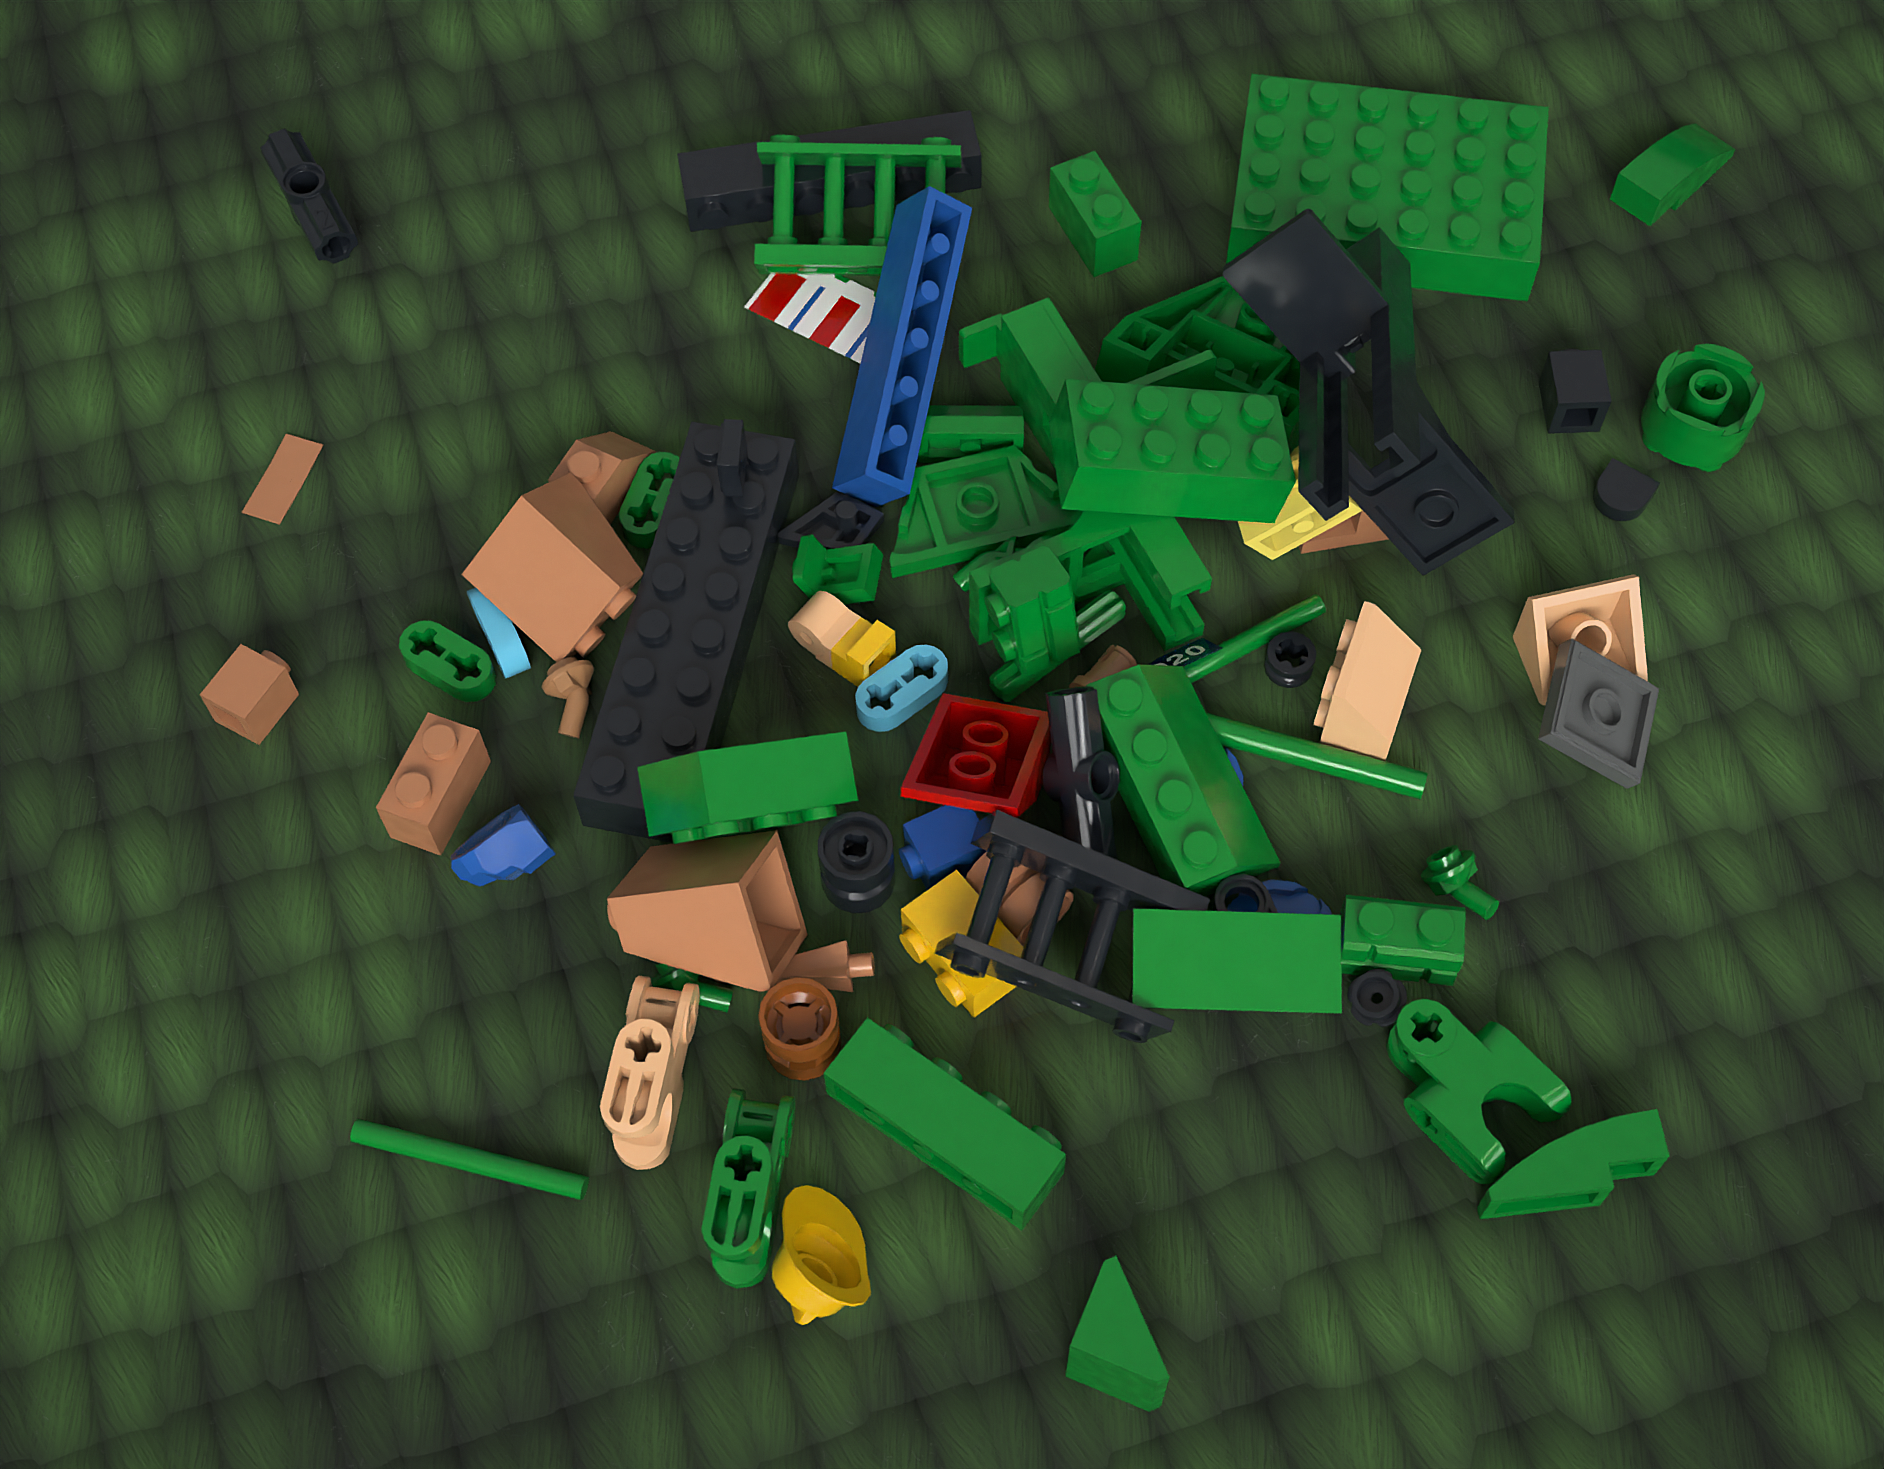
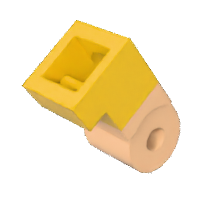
M816 592L788 622L791 634L804 648L814 654L816 659L857 687L869 676L896 658L895 631L878 620L871 624L849 610L839 599L828 592Z

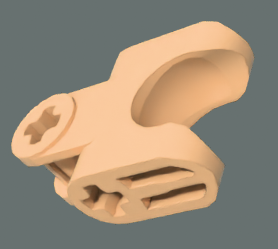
M637 976L633 983L626 1009V1026L620 1030L615 1041L600 1110L606 1127L613 1133L612 1139L618 1157L624 1164L636 1170L654 1168L662 1164L669 1155L683 1095V1066L688 1044L693 1037L698 1016L700 998L698 984L686 983L682 991L652 987L651 978L646 976Z

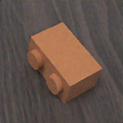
M429 712L427 713L376 806L390 838L440 856L442 855L491 762L478 729Z

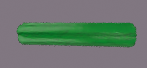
M1108 590L1103 592L1076 612L1081 643L1080 649L1124 618L1126 605L1114 591ZM1010 660L991 674L989 686L1001 701L1010 702L1065 660L1059 663L1052 660L1050 661V667L1029 677L1021 674L1013 660Z

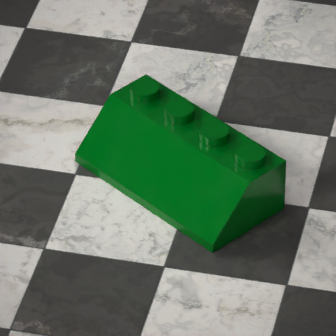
M1138 664L1086 685V687L1097 689L1104 751L1113 754L1118 762L1120 770L1118 790L1161 879L1206 897L1216 893L1220 883L1232 875L1245 874L1255 877L1280 866L1281 862L1183 666Z

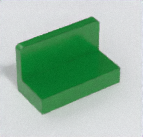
M929 405L918 454V463H939L1013 445L1023 452L1024 416L1021 406Z

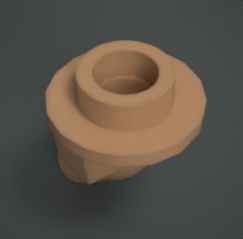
M569 657L556 662L548 669V677L542 684V689L546 695L566 699L558 733L578 739L580 738L586 716L589 695L592 694L589 683L594 667L588 660L578 661L575 657Z

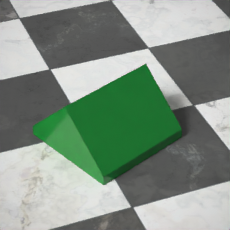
M1117 1256L1104 1260L1070 1344L1066 1377L1150 1412L1161 1407L1170 1377Z

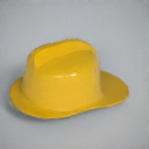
M808 1185L794 1188L786 1196L783 1203L782 1222L784 1239L772 1264V1279L778 1291L790 1302L795 1322L805 1325L816 1317L831 1316L845 1305L851 1307L864 1305L871 1295V1285L868 1277L864 1238L861 1228L851 1211L837 1197L822 1188Z

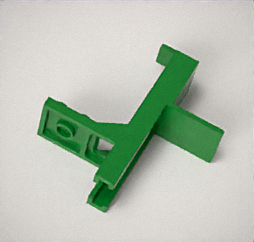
M1048 297L1005 315L1000 313L962 328L959 331V360L963 367L967 368L995 356L1000 362V380L1016 406H1021L1026 423L1055 469L1049 421L1065 379L1101 381V379ZM1207 350L1126 384L1213 390L1217 357L1212 350ZM1084 511L1072 528L1054 537H1040L1031 542L1025 549L1005 557L996 556L989 558L976 569L969 571V629L978 645L993 640L991 633L999 629L992 621L984 600L986 596L992 594L989 579L990 569L1012 559L1020 561L1021 555L1042 545L1051 548L1069 574L1075 605L1124 584L1164 651L1203 635L1204 622L1187 594L1196 590L1200 594L1210 590L1212 582L1211 575L1175 517ZM1091 548L1086 557L1083 559L1084 552Z

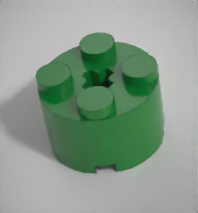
M1715 344L1695 345L1693 351L1678 354L1679 350L1671 353L1659 367L1641 413L1642 440L1649 450L1658 452L1671 461L1685 466L1697 467L1702 471L1712 472L1720 469L1723 463L1733 458L1741 450L1763 406L1765 389L1762 380L1759 385L1751 373L1753 369L1752 364L1741 354Z

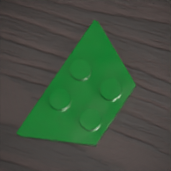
M1015 445L915 468L910 494L907 495L906 504L902 508L894 552H891L889 559L890 574L892 578L973 560L985 551L997 549L1011 536H1018L1019 547L1024 548L1040 537H1054L1070 530L1084 511L1061 509L1058 484L1047 474L1037 471L1033 467L1032 461Z

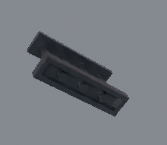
M999 810L992 812L977 822L970 844L987 851L986 856L990 859L987 873L966 936L956 932L939 941L935 954L951 960L950 967L961 974L975 978H984L985 974L1111 1024L1114 1026L1112 1032L1115 1035L1132 1042L1146 1043L1148 1039L1171 1032L1175 1020L1152 1012L1150 1008H1143L1133 1004V985L1128 1001L1098 990L1099 979L1120 911H1126L1127 909L1131 911L1133 909L1207 911L1210 899ZM1023 865L1040 872V879L1044 882L1021 957L1019 958L990 946L989 942L1013 867ZM1076 887L1093 894V901L1097 904L1075 979H1071L1046 969L1043 965L1066 891Z

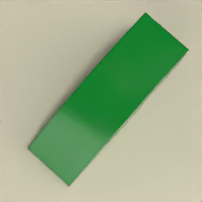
M1696 123L1681 127L1655 142L1619 172L1609 200L1648 226H1651L1669 208L1676 211L1733 156L1735 148Z
M1658 1109L1616 1116L1579 1128L1546 1144L1516 1164L1487 1190L1477 1206L1479 1219L1600 1206L1613 1190V1180L1655 1175L1670 1156Z

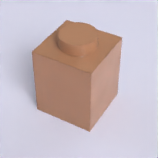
M240 644L201 692L200 696L215 722L260 745L298 697L299 693L289 675L291 669L283 659L268 650H263L259 654Z

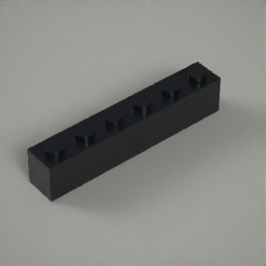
M971 110L797 136L800 138V143L921 145V140L924 138H947L951 140V145H961L962 166L961 168L946 167L945 193H960L966 190L981 188L982 155ZM770 140L758 141V142H770ZM757 142L677 153L690 232L707 229L715 230L726 226L773 220L774 165L761 163L757 153ZM795 165L793 216L814 215L824 212L825 165ZM845 166L844 209L852 207L861 208L874 204L875 166ZM895 167V201L906 200L925 189L926 167Z

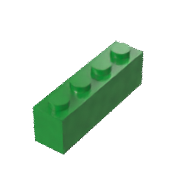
M867 1017L823 1073L826 1093L1022 1231L1064 1174L1066 1154L1061 1151V1143L1044 1128L1032 1125L1029 1129L1011 1117L1012 1111L1009 1106L996 1095L988 1091L978 1094L961 1082L963 1080L961 1074L945 1060L934 1057L930 1061L913 1049L914 1043L897 1027L885 1024L882 1028Z

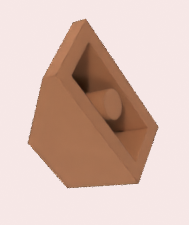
M612 431L578 439L549 477L548 482L571 473L579 480L608 523L611 524L620 511L639 465L646 457L656 453V451Z

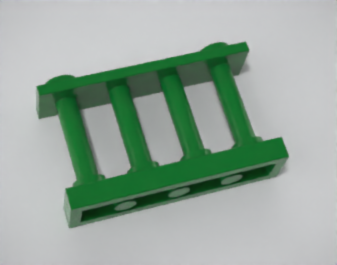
M774 135L770 137V142H757V153L761 163L774 165L773 237L768 238L767 244H755L754 264L759 274L880 276L894 219L895 167H926L925 188L931 186L945 194L946 167L961 168L962 166L961 145H951L950 139L941 137L924 138L921 140V145L800 143V138L792 135ZM795 165H825L823 237L818 239V245L798 244V239L793 237ZM845 166H875L874 238L868 240V246L848 245V240L843 238Z

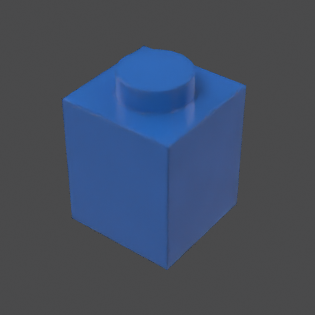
M945 805L903 824L904 847L899 848V855L906 872L912 880L921 878L924 886L929 890L955 870H958L964 879L966 878L967 873L975 862L986 852V850L970 844L977 822H979L974 810Z

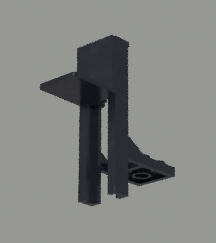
M1305 209L1224 265L1223 277L1300 362L1298 492L1325 521L1347 509L1350 496L1422 576L1515 523L1512 507L1452 440L1417 383L1411 267L1409 261L1380 227L1348 249H1345L1311 209ZM1370 339L1374 445L1381 452L1389 447V458L1373 468H1370L1348 443L1347 377L1356 371V352L1363 348L1364 343Z

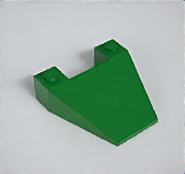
M1223 276L1125 316L1103 339L1095 368L1102 382L1128 383L1204 351L1212 350L1217 357L1213 390L1278 395L1290 454L1299 446L1300 362Z

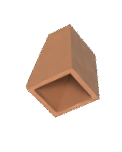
M568 473L521 495L462 575L553 660L558 662L577 653L584 658L599 645L606 635L600 629L609 616L615 620L632 604L636 595L631 589L641 578L643 572L579 480L571 473Z
M777 830L679 844L651 846L607 898L608 919L612 928L618 932L624 952L759 992L768 991L774 987L808 935Z

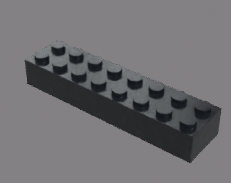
M691 422L573 797L583 826L673 843L672 833L649 837L637 767L697 751L721 748L780 544L778 533L784 529L799 478L795 439L745 431L748 452L743 496H724V493L721 492L717 469L721 426Z

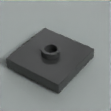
M1571 638L1561 643L1558 648L1538 740L1626 789L1638 785L1641 782L1659 688Z

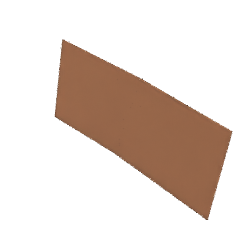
M286 434L268 469L241 513L280 525L303 486L323 444Z

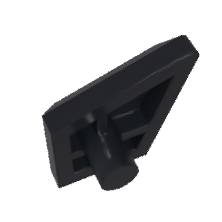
M838 491L778 533V540L782 545L799 548L801 536L812 534L827 550L867 544L883 523L884 514Z

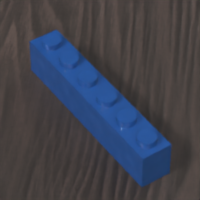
M931 186L896 205L832 489L875 507L910 494L972 207Z

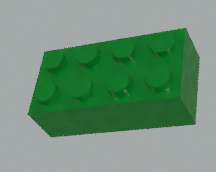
M1065 379L1049 421L1061 509L1275 523L1296 483L1278 395Z

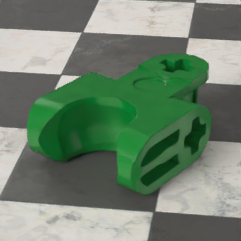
M1419 999L1404 1006L1397 1016L1396 1024L1388 1035L1386 1047L1389 1058L1417 1086L1404 1099L1406 1112L1413 1122L1476 1183H1493L1502 1175L1505 1166V1151L1500 1141L1485 1126L1482 1116V1105L1492 1100L1514 1103L1531 1118L1539 1122L1558 1120L1571 1108L1570 1091L1564 1082L1513 1033L1497 1022L1490 1021L1473 1035L1451 1014L1447 1007L1438 1001ZM1422 1033L1429 1037L1422 1039L1420 1042L1413 1038V1036L1416 1038Z
M733 1088L728 1100L724 1121L723 1145L718 1150L714 1161L701 1230L706 1246L711 1252V1260L716 1275L726 1285L734 1288L754 1286L761 1282L768 1273L780 1209L779 1188L785 1157L789 1156L796 1106L794 1096L783 1095L780 1103L776 1104L747 1100L745 1090Z

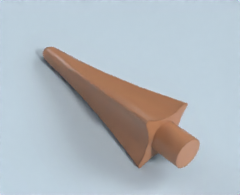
M847 940L840 941L811 951L795 954L776 984L783 980L800 977L813 979L824 985L827 989L853 992L852 978L875 975L874 956L872 952L850 954ZM714 979V981L717 982V983H726V982H723V981Z

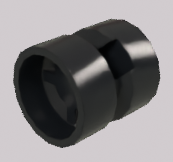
M862 811L845 812L832 818L823 827L817 841L822 888L828 900L838 909L850 913H868L881 907L891 897L895 886L893 838L887 825L875 815Z

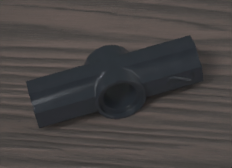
M283 128L269 134L266 143L260 147L262 155L288 202L294 221L302 228L319 261L327 260L335 264L349 258L353 248L358 245V240L330 189L324 170L317 165L300 132H290Z
M1074 687L1046 693L1053 753L1049 755L1044 765L1043 784L1049 798L1059 802L1063 838L1117 860L1110 801L1118 791L1120 770L1114 755L1104 751L1097 689H1094V687Z

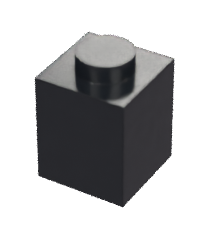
M1571 348L1562 351H1550L1538 382L1547 433L1600 432L1612 402L1602 350Z

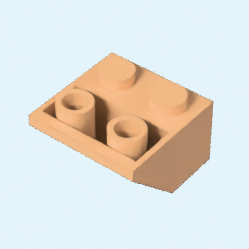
M1364 601L1358 621L1346 619L1336 650L1337 654L1333 666H1330L1313 725L1323 728L1320 739L1321 744L1386 761L1421 649L1379 607Z

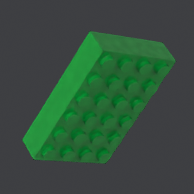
M1251 74L1226 264L1305 209H1311L1345 249H1348L1380 227L1409 261L1412 288L1528 302L1540 265L1549 107Z

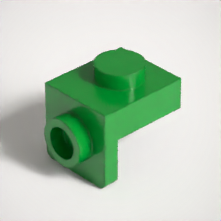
M814 535L801 536L797 557L793 561L792 578L794 583L809 598L818 591H825L835 596L843 604L874 601L884 554L874 543L827 550Z

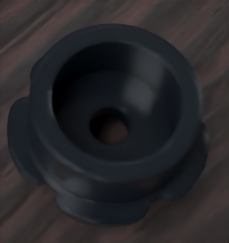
M1383 969L1369 970L1356 978L1349 987L1348 1000L1353 1005L1351 1013L1358 1022L1366 1026H1371L1373 1023L1378 1024L1380 1027L1392 1025L1396 1022L1397 1016L1401 1012V1007L1407 1003V991L1401 981L1392 978L1390 972ZM1378 993L1383 996L1381 1003L1375 1004L1372 1002L1374 994Z

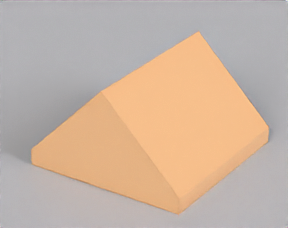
M1633 574L1528 597L1513 634V640L1540 704L1546 705L1559 645L1571 638L1648 682L1638 576Z

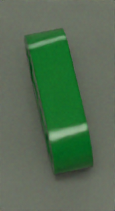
M657 452L646 457L639 465L622 503L619 518L623 535L629 544L637 548H651L680 460L677 455L670 452ZM665 473L672 474V479L665 478L659 491H656L654 479H661ZM649 508H652L654 522L646 521L643 527H636L635 521H643Z
M418 621L408 626L400 636L399 648L407 668L454 698L464 702H476L488 696L495 687L496 674L489 655L480 647L439 623ZM434 642L440 657L428 650H423L418 655L416 647L420 644L428 647ZM455 666L467 672H472L477 667L480 675L476 679L472 676H467L461 681Z

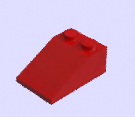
M943 693L902 783L900 797L987 813L999 810L1018 818L1037 800L1043 785V769L1050 755L1051 745L1048 712Z

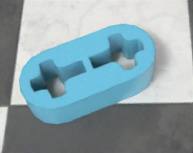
M477 588L468 590L467 594L504 678H509L530 669V662L512 621Z
M926 644L915 645L865 679L858 686L855 694L857 717L861 724L872 731H889L939 697L948 684V663L943 652L934 646ZM919 666L922 670L926 671L933 667V678L928 679L923 674L914 678V668ZM876 697L880 701H885L890 698V709L885 711L881 706L871 709V699Z

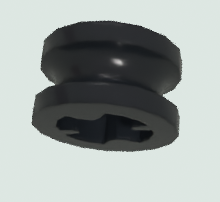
M1284 632L1275 636L1270 641L1264 663L1266 675L1272 682L1281 687L1294 688L1305 684L1312 676L1317 656L1315 645L1301 633ZM1288 652L1292 659L1300 658L1299 667H1292L1289 661L1280 662L1282 653Z

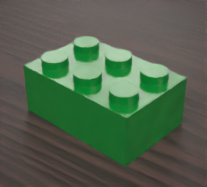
M846 731L697 751L637 767L649 837L672 833L673 844L721 835L729 836L770 827L771 829L836 817V805L858 801Z

